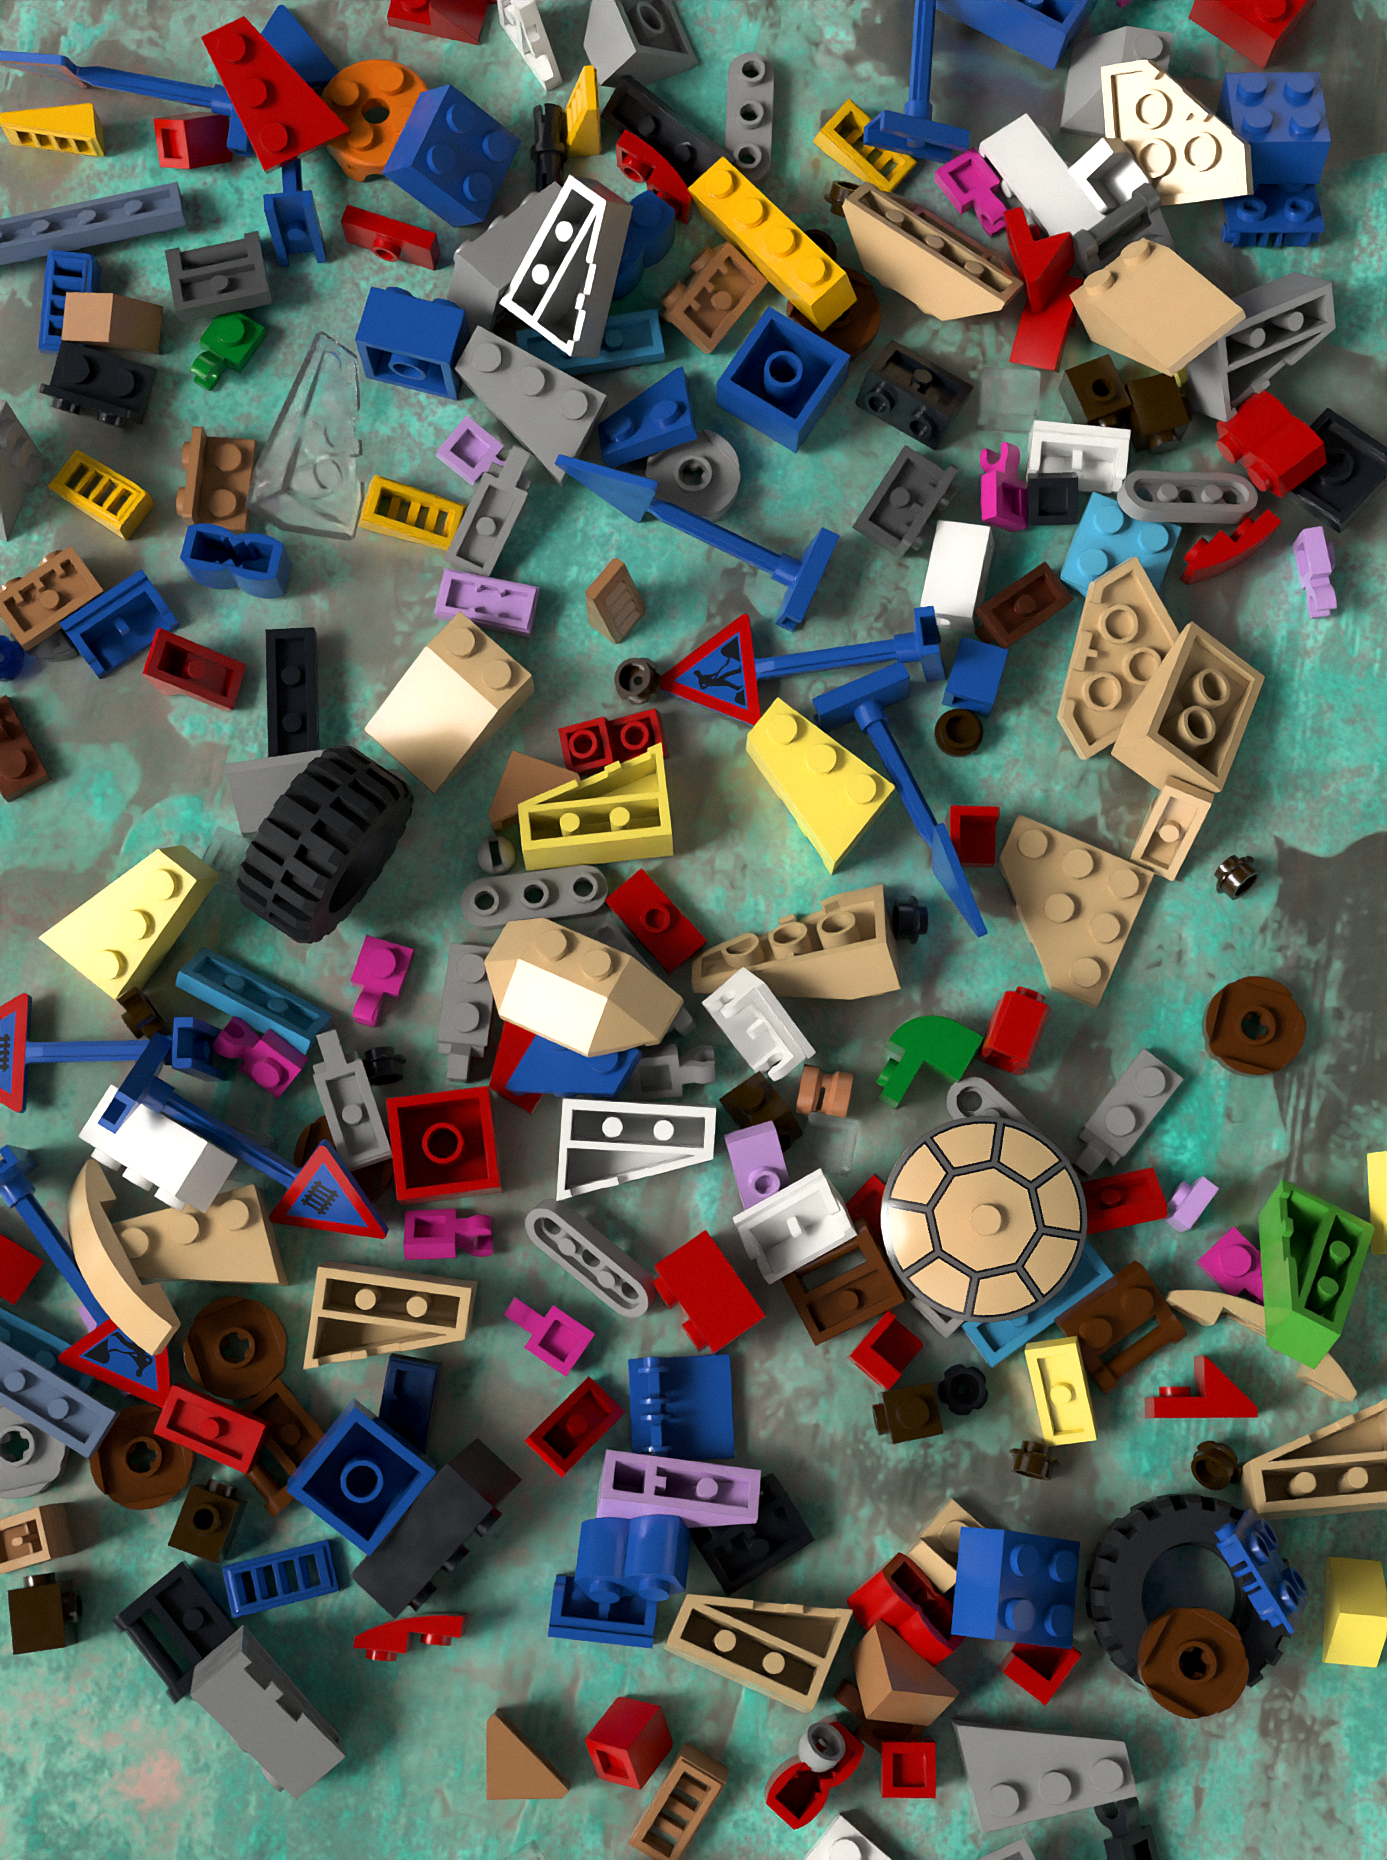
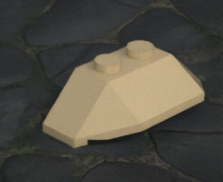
M867 181L864 182L845 199L842 205L863 269L877 278L881 285L897 291L914 302L921 311L928 315H933L941 321L1002 310L1021 290L1024 284L1019 277L1012 274L1010 268L994 252L920 204L893 192L879 191L880 189L877 185Z
M545 918L508 921L484 961L501 1019L588 1058L625 1051L643 1044L645 1046L660 1044L684 1002L683 997L631 955Z

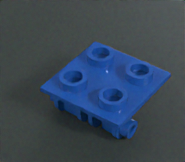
M1253 184L1254 195L1223 199L1227 223L1222 225L1221 240L1222 243H1230L1232 248L1255 246L1257 233L1259 247H1266L1269 233H1272L1273 247H1280L1281 242L1282 246L1308 247L1309 242H1317L1319 233H1324L1325 231L1315 184Z
M730 1354L628 1359L632 1453L680 1460L735 1458Z
M1251 1508L1244 1512L1237 1526L1231 1521L1215 1531L1219 1539L1216 1546L1221 1551L1230 1568L1245 1560L1244 1564L1233 1571L1236 1578L1252 1571L1254 1577L1246 1581L1241 1587L1244 1592L1261 1586V1588L1248 1595L1261 1620L1268 1619L1272 1627L1283 1623L1289 1634L1295 1632L1308 1603L1305 1598L1308 1596V1589L1299 1572L1293 1566L1287 1568L1277 1553L1276 1549L1279 1548V1542L1271 1526L1263 1518L1257 1520Z

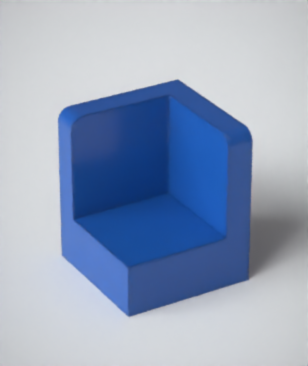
M962 638L941 704L956 709H966L974 714L988 717L995 701L1009 650L969 638Z

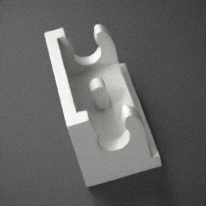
M1034 420L1028 437L1025 471L1027 488L1029 473L1076 472L1078 476V493L1091 494L1094 491L1101 495L1117 496L1123 479H1126L1131 430Z
M938 520L920 607L934 605L938 626L941 628L967 631V633L975 634L974 631L978 629L980 618L975 613V610L983 604L995 546L990 526Z
M744 967L702 1002L755 1073L760 1071L763 1074L770 1069L768 1075L773 1081H776L787 1075L806 1057L809 1059L816 1053L765 982Z
M821 1168L733 1217L749 1258L751 1260L756 1258L761 1274L768 1284L775 1282L858 1235L842 1196Z

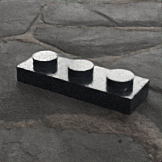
M631 75L621 77L600 115L602 119L621 134L626 129L654 148L677 171L688 188L722 156L733 166L737 161Z
M314 627L265 629L268 758L320 750L317 632Z

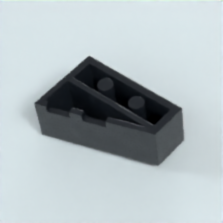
M475 1439L442 1468L409 1506L370 1557L367 1555L349 1576L394 1619L408 1606L417 1612L437 1590V1587L431 1581L442 1569L449 1575L470 1552L464 1544L475 1532L482 1538L503 1515L497 1507L522 1479L481 1440Z

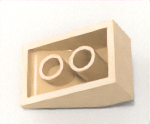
M1145 238L1127 245L1121 251L1119 257L1102 270L1090 274L1085 279L1084 284L1069 295L1091 341L1170 377L1246 318L1244 310L1173 250Z
M460 611L423 649L364 728V731L436 795L535 692L533 678L525 668Z
M1192 621L1185 626L1127 714L1111 755L1160 791L1168 775L1213 794L1222 791L1265 676Z

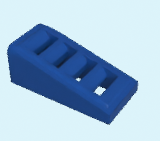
M59 250L48 251L38 344L40 353L58 355L62 336L54 335L55 328L63 329L64 316H58L57 313L58 310L64 311L66 296H60L61 290L98 293L102 269L94 255ZM77 344L89 348V345Z
M329 1539L222 1567L233 1618L340 1591ZM314 1554L321 1584L311 1587L305 1556ZM292 1559L300 1589L293 1592L290 1590L284 1562ZM272 1565L278 1595L273 1597L269 1596L263 1568ZM251 1570L257 1601L248 1603L242 1572Z

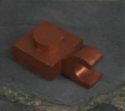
M845 1678L832 1694L836 1701L862 1720L855 1729L854 1734L879 1754H881V1740H918L927 1727L926 1725L866 1719L859 1689Z

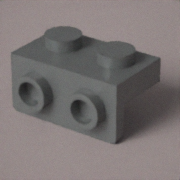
M905 445L852 528L899 559L909 547L918 551L933 528L931 524L926 522L934 508H937L943 512L957 491L958 487L951 482L959 469L951 464L945 471Z

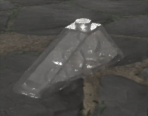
M324 331L316 333L256 463L244 507L282 531L350 541L355 538L364 502V482L357 481L356 459L363 455L362 440L355 437L354 413L360 410L358 356Z

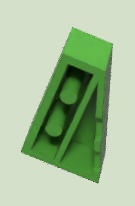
M1282 1179L1258 1214L1267 1346L1315 1370L1342 1333L1376 1226Z

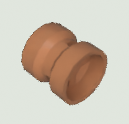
M804 1064L795 1113L807 1116L815 1112L826 1114L829 1120L844 1123L851 1094L853 1073L837 1071L834 1074L823 1073L818 1066ZM821 1087L824 1088L823 1098H819Z

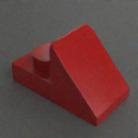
M391 0L387 20L391 27L478 45L489 7V0Z
M1021 206L1004 211L1003 215L1008 246L1019 277L1024 283L1023 289L1033 314L1043 310L1072 268L1075 256L1071 232H1064L1041 239L1037 224L1028 225Z
M158 628L156 629L142 676L165 696L183 694L222 711L233 710L247 664L167 630Z
M1205 1355L1194 1356L1195 1397H1190V1387H1159V1397L1145 1398V1418H1258L1257 1406Z
M588 1376L527 1437L525 1442L563 1478L623 1416L625 1411Z

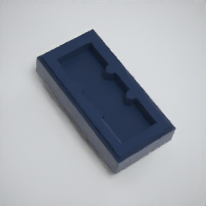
M392 1353L388 1360L379 1418L426 1455L442 1363Z

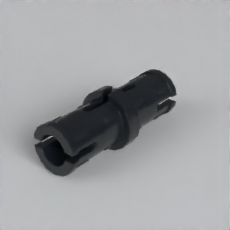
M544 103L545 115H543L541 105H537L533 109L535 144L531 146L530 158L535 163L536 191L538 192L544 190L554 181L562 188L564 186L563 164L568 159V149L563 144V109L559 105Z

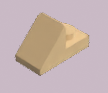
M1168 775L1158 797H1155L1150 805L1128 862L1174 881L1212 805L1214 794Z
M953 1499L946 1503L903 1553L920 1567L929 1579L934 1592L941 1596L956 1583L961 1527L984 1528Z

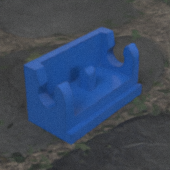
M142 569L59 623L99 679L152 644L156 629L162 628L171 632L180 626Z
M556 1575L548 1637L652 1649L658 1601L646 1600L638 1594L620 1597V1600L616 1603L605 1604L595 1602L582 1591L575 1582V1577Z

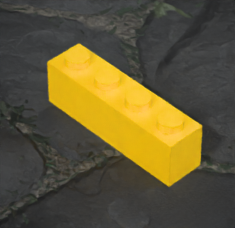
M722 156L688 188L701 216L821 332L828 328L857 301L847 273L725 157Z

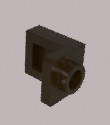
M760 1071L719 1099L724 1110L740 1130L772 1120L777 1131L782 1153L788 1150L793 1142L803 1135L789 1106Z

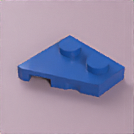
M683 366L673 370L597 425L601 456L608 468H614L698 439L689 379Z
M536 1034L505 1088L517 1096H525V1093L553 1094L555 1097H576L582 1094L592 1095L594 1098H618L643 1054L634 1047L625 1051L588 1058Z

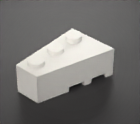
M564 1097L562 1103L556 1201L712 1160L714 1155L716 1105Z

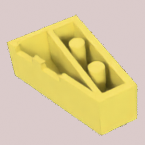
M778 697L747 734L746 751L778 798L782 799L797 821V826L804 836L808 837L823 859V864L832 875L890 803L896 786Z
M662 742L647 748L646 753L620 764L619 761L609 764L604 767L605 771L582 781L576 782V779L519 803L518 814L521 845L526 871L673 856V838Z
M184 845L157 849L41 935L39 939L114 1000L135 986L142 991L221 875Z

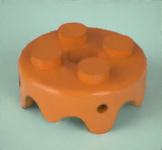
M369 59L356 62L342 69L330 80L322 93L321 99L351 130L352 134L325 146V148L349 178L357 182H363L366 176L370 174L383 175L382 172L420 93L429 90L426 83L415 71L401 63L387 59ZM374 107H382L390 112L388 118L378 124L369 123L364 119V116L368 110Z

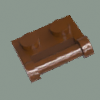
M866 1217L853 1222L858 1234L857 1236L780 1278L815 1346L905 1302L908 1298L879 1244L874 1228ZM858 1248L861 1249L867 1260L866 1262L810 1290L807 1289L803 1276Z
M1136 1260L1053 1319L1065 1338L1077 1336L1084 1368L1094 1384L1105 1396L1118 1387L1117 1381L1160 1349L1170 1342L1176 1345L1188 1336L1185 1328L1170 1310L1144 1266ZM1151 1317L1154 1318L1158 1325L1105 1365L1102 1363L1099 1355Z
M276 1378L268 1387L241 1408L243 1411L272 1423L264 1444L290 1476L326 1433L281 1378ZM257 1459L252 1472L248 1474L243 1473L267 1502L264 1508L272 1518L277 1517L296 1500L287 1492V1485L282 1488L259 1459Z

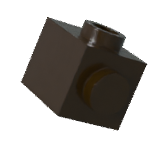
M1109 354L1064 371L1058 390L1074 424L1121 428L1132 403Z
M1161 373L1127 382L1125 390L1132 406L1125 422L1127 428L1131 430L1130 438L1135 453L1149 449L1152 453H1162L1176 447L1182 440L1190 424L1189 422L1192 421V409L1187 395H1180L1174 375L1170 377Z
M933 1382L877 1393L879 1404L872 1405L874 1423L878 1436L886 1434L888 1444H897L944 1434Z
M213 1478L208 1479L206 1486L202 1484L191 1485L168 1546L214 1563L225 1561L248 1501L235 1497L238 1490L237 1487Z
M55 1572L23 1577L24 1587L7 1590L13 1655L65 1648L78 1643L76 1623L82 1621L83 1607L79 1591H73L72 1580L56 1582Z

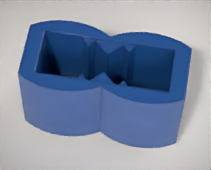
M651 190L642 192L629 202L633 209L612 295L613 302L629 295L640 283L645 268L660 262L673 246L675 240V210Z
M207 523L188 526L180 560L190 577L197 583L213 589L239 587L249 595L265 599L285 596L292 562L284 545L275 538L260 533L234 535L224 527Z
M644 1515L632 1519L603 1517L583 1521L581 1524L575 1582L591 1600L599 1603H616L620 1600V1597L638 1594L641 1598L650 1601L667 1600L670 1595L686 1591L691 1531L680 1516Z

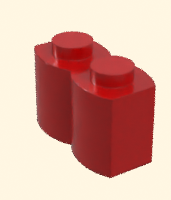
M1266 390L1260 394H1253L1236 407L1237 414L1227 423L1221 420L1216 423L1219 436L1216 445L1222 456L1231 464L1238 462L1247 468L1249 478L1263 492L1270 490L1273 494L1282 498L1327 464L1324 442L1306 423L1292 416L1287 408Z
M1020 986L1016 987L1015 991H1005L1002 998L996 1004L976 1058L984 1064L1009 1074L1023 1075L1024 1070L1031 1065L1051 1013L1050 1006L1044 1003L1045 996Z
M900 1552L865 1579L846 1599L849 1608L853 1610L852 1614L857 1622L867 1631L881 1619L933 1667L952 1654L967 1637L951 1635L953 1605L946 1598L934 1592L929 1579L920 1567Z
M834 1714L828 1715L818 1722H824L833 1726L842 1735L846 1750L839 1762L825 1772H814L805 1762H801L798 1754L780 1764L767 1782L764 1791L766 1804L793 1830L805 1826L818 1815L827 1800L829 1789L849 1778L863 1757L865 1746L861 1739ZM817 1742L815 1745L821 1753L824 1751L825 1747Z

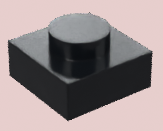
M1029 473L1027 491L1028 525L1077 524V473Z

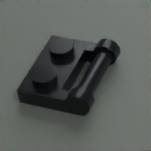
M186 1560L181 1561L111 1621L120 1635L124 1632L128 1635L169 1688L165 1693L174 1705L191 1693L194 1668L184 1674L143 1621L142 1617L152 1610L195 1666L239 1629Z

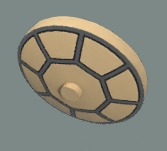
M972 1116L959 1118L941 1124L923 1134L908 1147L896 1162L887 1180L881 1203L882 1238L886 1253L899 1278L918 1299L929 1307L964 1321L979 1323L1006 1321L1023 1316L1039 1308L1054 1297L1071 1277L1080 1260L1086 1240L1087 1208L1085 1196L1078 1176L1068 1159L1057 1146L1038 1131L1027 1125L1001 1117Z

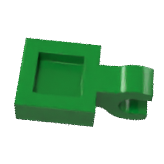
M238 311L217 315L198 340L201 349L205 352H202L190 367V372L196 375L194 382L210 392L217 385L228 366L241 373L267 337L265 328Z

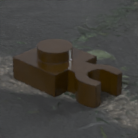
M136 986L116 998L119 1004L126 1010L121 1015V1018L138 1040L143 1036L151 1040L156 1032L163 1036L173 1034L148 997Z

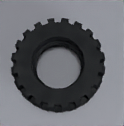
M335 746L323 751L321 757H315L308 763L307 768L293 779L287 791L280 795L273 805L274 808L268 817L264 818L258 828L259 832L254 841L250 843L245 853L247 855L245 861L240 865L238 871L239 878L236 881L237 894L243 906L297 943L312 944L313 942L321 941L324 935H329L333 932L337 925L349 916L354 906L360 903L367 894L371 884L377 880L383 871L382 868L387 860L394 853L396 844L403 836L407 827L406 822L411 817L413 810L411 806L414 803V797L408 784L352 746Z
M1193 1494L1157 1496L1155 1500L1149 1502L1142 1501L1130 1507V1513L1123 1518L1117 1517L1107 1527L1109 1534L1103 1542H1097L1091 1554L1096 1557L1092 1571L1087 1570L1085 1586L1090 1588V1600L1085 1601L1087 1615L1093 1619L1096 1628L1093 1633L1100 1647L1108 1652L1111 1656L1110 1660L1120 1671L1145 1687L1138 1676L1137 1666L1139 1644L1144 1632L1150 1625L1145 1617L1142 1605V1589L1146 1574L1153 1562L1164 1552L1179 1546H1199L1217 1555L1227 1565L1235 1587V1603L1229 1622L1234 1625L1242 1638L1241 1642L1245 1648V1656L1248 1658L1249 1675L1246 1685L1252 1688L1264 1678L1260 1671L1267 1664L1272 1666L1277 1664L1283 1655V1652L1277 1648L1283 1636L1291 1638V1634H1289L1283 1623L1272 1627L1268 1619L1261 1620L1248 1597L1249 1593L1261 1588V1586L1244 1592L1241 1587L1246 1581L1254 1577L1252 1571L1236 1578L1233 1571L1244 1564L1245 1560L1230 1568L1221 1551L1216 1546L1219 1539L1215 1531L1231 1521L1237 1526L1245 1510H1239L1231 1506V1503L1217 1498ZM1281 1558L1287 1568L1290 1567L1288 1559ZM1195 1647L1191 1653L1183 1651L1179 1658V1661L1184 1664L1182 1673L1188 1678L1193 1671L1202 1674L1206 1669L1207 1664L1200 1659L1203 1650L1199 1647Z

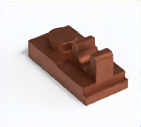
M1045 561L978 607L975 613L983 624L974 632L981 642L991 644L996 640L1002 648L1007 649L1064 609L1074 598Z
M5 695L0 698V793L9 803L47 783L52 778L9 697Z

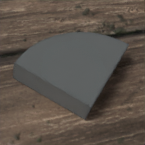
M63 628L27 652L13 633L10 634L15 643L25 653L42 661L62 662L79 656Z

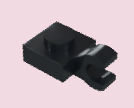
M1137 1797L1116 1801L1119 1811L1116 1809L1114 1802L1094 1807L1098 1820L1112 1833L1111 1837L1103 1840L1107 1860H1159L1151 1825H1140Z

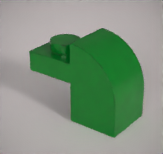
M922 1016L904 1023L892 1034L885 1048L902 1058L898 1062L890 1057L876 1084L884 1089L878 1100L895 1110L919 1068L951 1086L955 1082L958 1083L984 1037L960 1023L942 1016Z

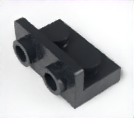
M62 340L50 385L41 383L39 393L53 398L51 404L53 408L75 415L80 414L81 407L98 412L96 421L124 429L126 421L142 425L157 369Z
M891 340L867 371L855 403L861 409L927 447L936 450L941 444L948 426L968 401L974 386L896 341Z
M770 1473L760 1480L758 1519L756 1523L689 1528L691 1538L727 1597L815 1541L774 1473Z

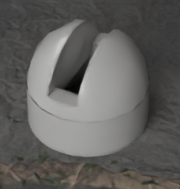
M491 835L482 840L476 852L480 868L491 876L506 875L516 864L517 855L513 843L501 835ZM493 843H499V854L502 859V864L493 866L489 846Z
M817 1722L812 1724L802 1735L797 1751L801 1762H805L811 1767L812 1771L825 1772L839 1762L845 1754L846 1747L844 1739L837 1729L827 1723ZM817 1742L825 1747L822 1753L815 1747Z

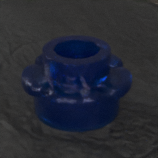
M0 635V654L4 655V660L0 662V682H7L15 679L22 671L24 651L17 641L11 642L7 636Z

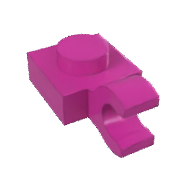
M974 147L935 171V183L961 215L973 208L980 225L990 237L1005 229L1003 212L1008 210L994 195L999 191L1001 181Z
M1008 442L1001 443L1000 459L999 453L986 448L981 451L980 465L987 473L981 475L980 506L982 521L1013 533L1027 528V483L1018 479L1019 448Z
M366 935L350 980L353 986L363 988L352 1014V1017L356 1018V1023L375 1028L385 996L400 1000L415 956L414 949Z
M235 1016L232 1017L211 1045L217 1053L224 1057L243 1059L244 1062L238 1070L278 1099L309 1060L307 1056L270 1029L260 1037L245 1021Z
M456 1209L406 1211L403 1241L405 1260L456 1258L457 1248H462L468 1254L476 1257L492 1255L493 1236H478L491 1235V1216L475 1215L470 1218L457 1219Z
M1232 1227L1195 1263L1225 1294L1236 1297L1243 1290L1254 1303L1264 1307L1263 1282L1260 1275L1262 1272L1261 1253L1235 1227Z
M515 1297L504 1312L506 1317L532 1334L524 1348L565 1377L595 1335L554 1305L547 1315L543 1317Z

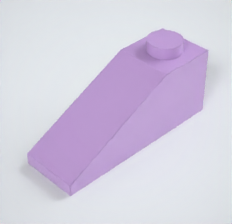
M606 1450L600 1476L596 1518L617 1517L632 1519L644 1515L680 1516L688 1528L756 1523L758 1519L761 1470Z

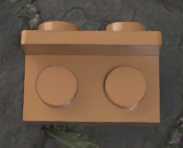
M729 242L713 248L709 245L702 248L689 264V267L693 270L683 283L680 280L674 283L660 300L664 307L658 313L659 322L661 324L672 322L704 354L711 353L768 282Z
M193 426L191 441H185L182 449L183 470H187L186 486L178 488L176 499L177 514L182 516L187 527L194 524L207 523L224 527L234 535L249 532L258 445L255 440L207 436L203 427Z
M69 546L63 551L56 550L46 555L40 561L39 567L25 577L13 578L1 586L0 616L27 652L61 629L60 622L105 592L74 548Z

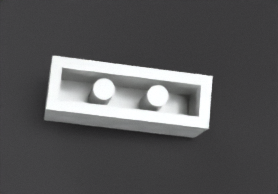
M1027 113L980 143L978 153L1001 181L997 194L1009 210L1022 206L1028 225L1037 224L1041 239L1064 232H1071L1073 236L1081 229L1089 230L1108 216L1102 215L1069 173L1068 170L1073 165L1069 161L1064 162L1054 150L1052 139L1047 130L1041 125L1036 126Z
M110 1085L78 1136L96 1147L91 1157L115 1171H118L121 1164L125 1165L127 1169L123 1173V1177L147 1191L151 1189L153 1184L157 1185L159 1189L155 1197L179 1211H182L187 1203L206 1213L238 1160L140 1104L116 1134L97 1124L118 1091V1088Z

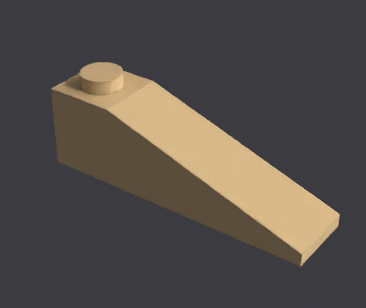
M883 884L831 896L820 901L821 910L798 920L793 913L778 919L780 926L761 936L744 933L693 955L691 976L693 992L712 994L742 967L765 982L776 997L853 1000L867 996H881L887 992L901 989L899 956Z

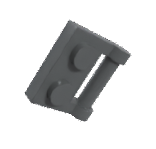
M1143 183L1133 190L1132 198L1089 230L1081 229L1072 236L1074 256L1085 279L1090 274L1102 270L1119 257L1121 251L1127 245L1142 238L1166 246L1179 255L1160 210V196L1151 184ZM1140 216L1141 222L1098 253L1099 245Z
M258 231L244 233V239L181 252L178 247L165 250L174 307L179 323L273 304L263 246Z

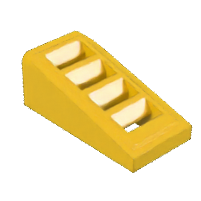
M594 65L583 67L563 113L564 145L568 149V157L596 156L602 152L597 69H594Z
M849 98L820 130L812 142L862 181L877 185L880 189L879 191L893 192L918 162L912 156L867 145L858 153L852 145L859 137L864 139V126L872 121V119ZM844 126L852 131L845 140L838 134ZM876 148L883 154L871 165L866 158ZM891 159L898 165L885 178L879 171Z
M93 103L1 112L0 126L11 145L86 156H105L103 125Z
M78 449L75 450L48 485L50 490L125 541L129 539L155 505L147 491ZM83 466L87 471L72 490L66 485L78 469ZM95 476L99 477L101 480L87 498L82 496L81 494ZM110 485L115 489L103 505H97V501ZM123 495L127 496V501L117 514H112L110 511Z
M375 474L369 483L357 526L379 534L448 551L464 517L466 505ZM382 496L391 498L385 517L377 514ZM401 501L410 503L404 523L396 521ZM420 506L429 508L423 529L415 527ZM439 511L448 513L442 536L433 533Z

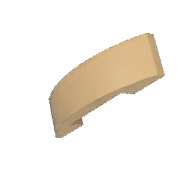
M96 1159L87 1160L68 1191L66 1203L67 1229L76 1262L92 1294L112 1321L133 1342L151 1356L161 1354L181 1323L160 1282L141 1285L106 1216L117 1198Z
M1175 1290L1166 1292L1162 1296L1169 1308L1203 1327L1214 1325L1221 1313L1266 1338L1264 1307L1228 1294L1203 1290ZM1329 1353L1324 1356L1315 1370L1301 1363L1295 1375L1296 1379L1340 1403L1353 1402L1357 1394L1345 1372Z

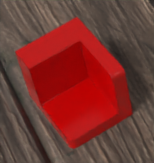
M192 112L154 118L160 167L194 169L232 161L233 154L226 147L229 131L228 116L213 114L212 112Z
M950 805L945 817V826L962 867L993 868L995 866L996 824L1000 818V807Z
M890 1309L885 1311L846 1357L884 1391L890 1390L901 1377V1372L923 1347L922 1341L895 1319L897 1315Z
M1015 1642L997 1669L1046 1706L1082 1653L1073 1646L1072 1649Z
M626 1697L616 1698L584 1739L599 1779L639 1790L644 1787L673 1747V1741L661 1706Z
M920 1736V1740H881V1779H879V1791L882 1798H936V1743L931 1736Z

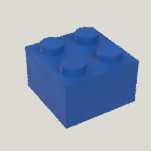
M1320 72L1225 73L1216 116L1251 145L1253 184H1319L1331 144Z
M448 84L420 93L382 174L453 228L484 222L522 140L453 85Z
M371 286L355 337L366 378L458 401L463 381L458 376L455 367L471 338L465 310L460 309L457 304L446 299L436 298L433 301L416 298L407 290L399 287H387L384 290Z
M768 306L717 381L716 405L792 452L797 453L847 379L850 355Z
M353 1398L288 1479L287 1492L370 1557L437 1473L432 1459Z
M961 1527L951 1635L1072 1649L1080 1541L1009 1530Z

